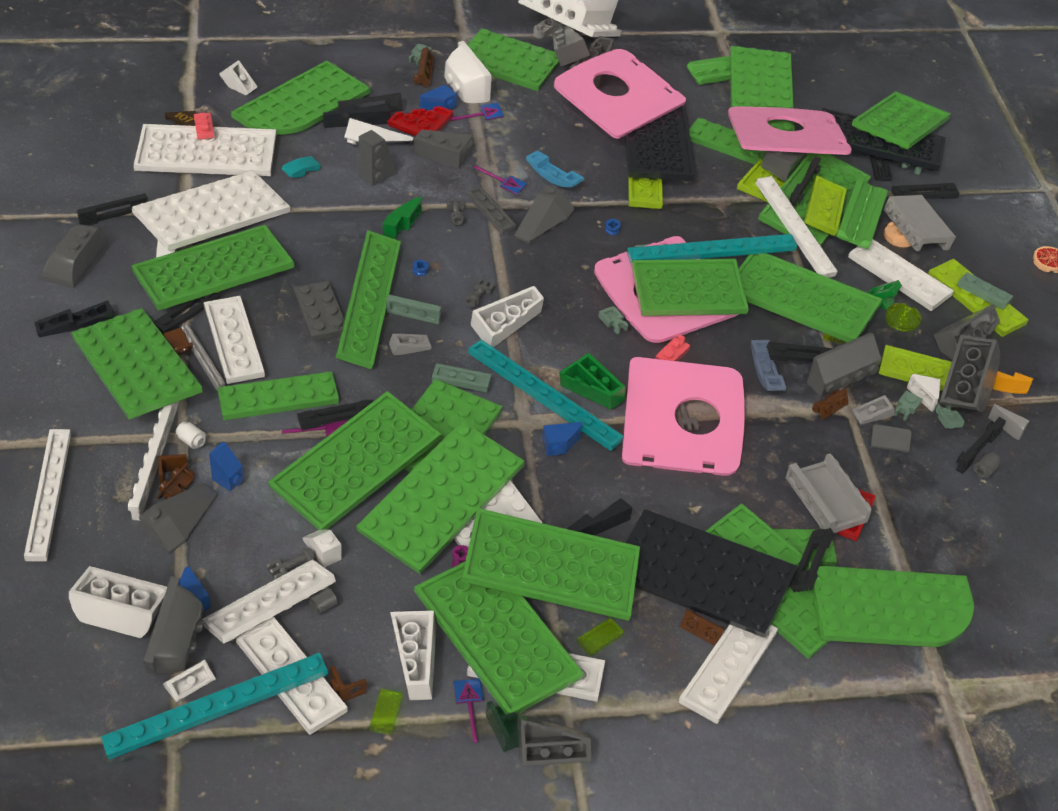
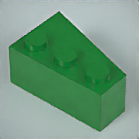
M587 353L559 372L560 386L610 410L626 400L625 385L590 353Z

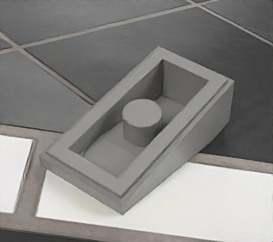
M392 334L389 342L393 355H404L431 350L432 348L427 335Z
M886 395L851 410L860 425L895 415L894 407Z
M994 404L988 418L993 422L999 417L1006 420L1002 429L1013 438L1020 440L1029 420Z

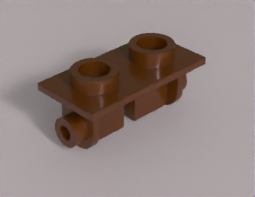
M847 388L835 390L832 394L825 397V400L822 399L819 402H815L812 406L813 412L820 413L821 420H824L848 405Z
M187 462L182 468L178 466L173 471L170 481L165 480L158 488L160 490L158 499L162 495L166 500L182 493L183 489L178 485L186 489L195 479V473L192 470L188 471L185 469L188 465Z
M686 609L680 624V628L714 646L726 631L723 629V626H718L695 614V611Z

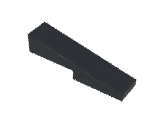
M381 104L357 110L352 106L323 113L324 128L347 127L350 118L371 125L388 124V120L391 118V110L387 104Z
M107 300L72 313L71 309L36 321L35 327L40 338L86 328L98 322L112 319L115 317L110 302Z
M620 498L594 518L586 514L567 529L595 536L629 521L633 507Z

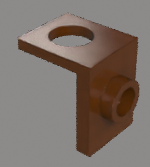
M182 328L164 333L165 339L178 355L191 351L193 342L188 343Z
M186 454L158 456L160 485L164 482L163 472L174 471L178 466L182 468L187 462Z
M335 665L330 667V686L337 692L343 702L367 693L366 679L344 686ZM361 687L358 691L350 693L353 688Z

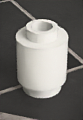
M182 422L176 429L178 438L192 449H197L204 445L206 440L205 432L192 423Z

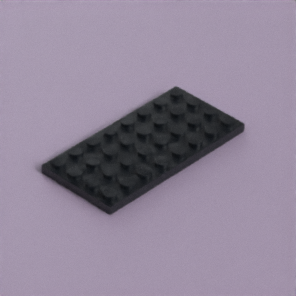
M685 104L625 135L628 177L694 181L695 171Z
M822 108L821 111L828 112L835 117L836 123L842 130L852 152H862L864 155H874L881 159L894 160L897 163H907L913 167L919 166L930 171H939L946 137L930 133L911 148L903 149L897 144L886 142L883 138L874 137L871 133L860 131L857 127L852 126L853 120L858 116Z
M646 509L642 512L626 541L627 544L640 546L635 588L763 638L766 637L798 570L797 565Z

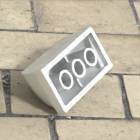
M464 41L458 42V48L450 54L445 63L444 78L463 102L484 103L490 101V72Z
M89 566L69 591V600L72 610L79 621L142 638L155 621L167 587Z

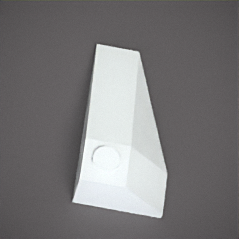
M351 118L349 119L344 137L347 143L356 145V143H359L360 135L373 130L383 137L386 143L412 142L413 140L411 136Z

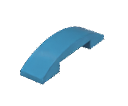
M538 150L526 156V160L539 175L555 185L573 187L584 181V177L576 172L566 173L549 163V157Z

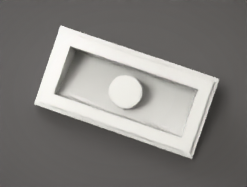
M203 660L166 681L163 685L175 702L214 681L216 678L207 662Z

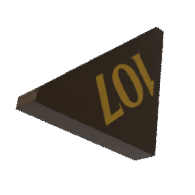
M195 111L166 112L165 119L173 120L177 125L195 126L194 114L196 113Z

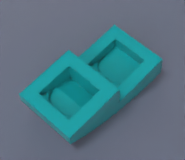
M312 156L290 161L283 165L281 169L290 178L304 177L306 171H319L321 164Z

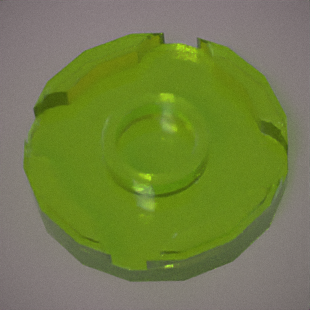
M896 303L889 306L885 314V320L895 330L911 332L920 325V312L914 307H907L908 304Z

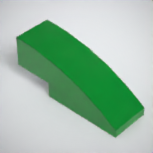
M417 197L402 204L389 214L383 221V236L396 239L402 229L409 231L422 212V197Z

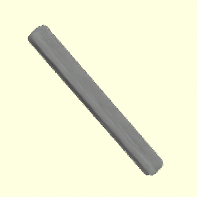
M189 325L182 326L181 328L188 343L193 342L192 352L218 391L217 387L225 386L223 378Z

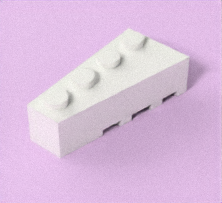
M532 286L474 310L471 326L483 341L494 348L541 312L544 297L535 286Z
M434 611L390 612L409 699L432 700L437 627Z

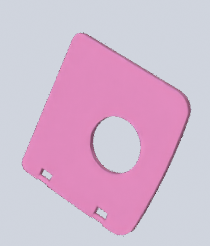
M615 49L589 59L559 75L554 81V87L560 94L613 138H621L679 108L686 101V98L681 93L674 90L670 84L654 71L637 60L633 54L623 49ZM602 74L614 75L628 85L629 92L622 96L604 94L595 87L593 79Z
M739 106L731 107L728 110L729 119L743 149L840 155L851 154V147L836 123L835 117L828 112L791 108ZM775 119L790 120L799 123L804 129L784 131L770 126L767 122Z
M673 236L664 239V241L648 244L645 246L678 244L686 242L683 238L679 236ZM627 252L600 260L595 265L594 273L608 296L644 339L650 342H664L678 337L679 334L684 335L739 315L641 316L638 298L633 290L635 282ZM616 260H620V261H621V262L616 263V264L613 263V261H616Z
M642 357L632 358L629 365L622 461L627 465H643L677 471L712 473L721 476L734 474L740 465L744 436L743 378L740 373L729 367ZM689 400L707 402L718 412L720 423L714 431L707 434L697 435L689 433L682 429L675 419L677 407ZM642 458H654V462L642 461ZM703 464L714 465V469L703 468Z

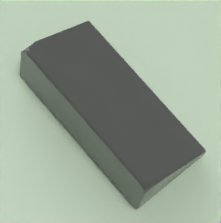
M878 424L873 425L871 447L909 453L911 442L910 429Z

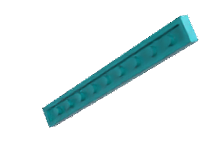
M792 234L631 247L627 248V255L632 264V260H687L796 251L797 244Z
M482 339L469 347L468 354L567 422H582L581 431L608 450L612 451L623 442L624 436Z
M319 652L103 735L101 739L108 760L324 677L328 675V670Z

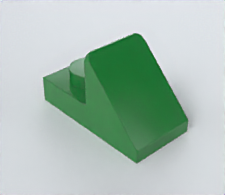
M899 280L873 287L868 293L881 298L880 308L889 310L894 303L893 297L898 294L902 284Z

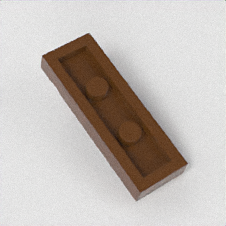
M428 47L422 49L419 71L413 77L415 85L422 83L425 88L431 85L435 60Z

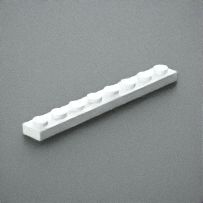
M773 177L757 179L756 185L788 232L792 234L795 242L816 273L828 278L836 276L838 271Z
M180 401L164 406L163 409L159 410V421L154 425V436L149 440V451L144 455V466L139 470V481L135 483L133 499H130L128 503V511H131L132 520H139V516L144 512L159 466L158 456L163 454Z
M70 429L49 430L24 553L25 561H47L70 444Z

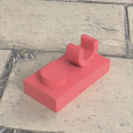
M194 114L197 139L214 138L211 114Z
M679 334L677 338L674 337L655 356V359L678 362L688 352L690 345L685 342V337Z

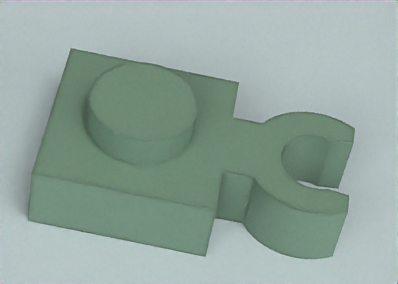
M417 44L411 51L409 63L416 61V65H419L422 49L428 46Z
M615 306L599 311L598 317L608 328L613 326L616 334H620V328H623L625 331L628 330L627 322L623 321L624 316Z
M905 391L897 403L894 416L902 413L904 414L903 420H907L909 413L914 414L923 399Z
M937 404L935 411L939 414L938 419L945 428L963 427L965 421L957 410L951 411V406L945 405V408H943L940 404Z

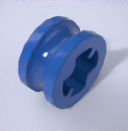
M616 219L607 220L605 232L610 235L618 234L621 223Z
M416 260L413 263L412 271L417 276H424L428 273L429 264L424 260Z

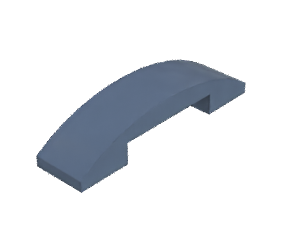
M751 340L753 361L763 388L767 391L786 390L783 377L778 375L773 360H770L769 351L766 348L770 341Z

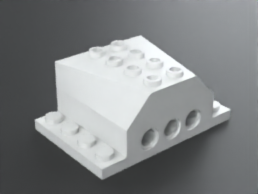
M519 0L518 2L591 37L620 36L622 31L617 29L616 25L610 23L618 0Z

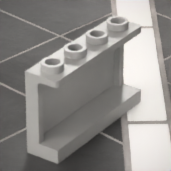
M922 195L889 196L884 211L915 251H920L923 244L938 243L943 250L950 249L956 236Z
M831 453L826 454L823 462L801 469L797 463L789 465L786 479L821 529L831 528L833 533L868 522L871 513L870 504L865 501L859 489L854 486L848 474L843 471L839 462Z

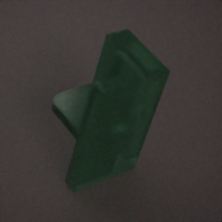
M492 700L487 702L486 717L503 752L519 747L517 713L505 714L500 706H494Z

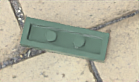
M968 272L964 274L957 284L958 287L1002 310L1013 299L1011 294Z
M388 295L387 313L435 324L440 323L441 306Z
M436 363L432 382L439 380L452 386L487 393L492 374Z

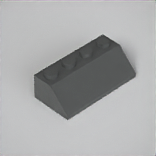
M872 332L815 356L807 384L822 397L832 394L833 391L842 387L845 388L851 383L861 381L869 375L876 374L879 370L881 356L874 334Z

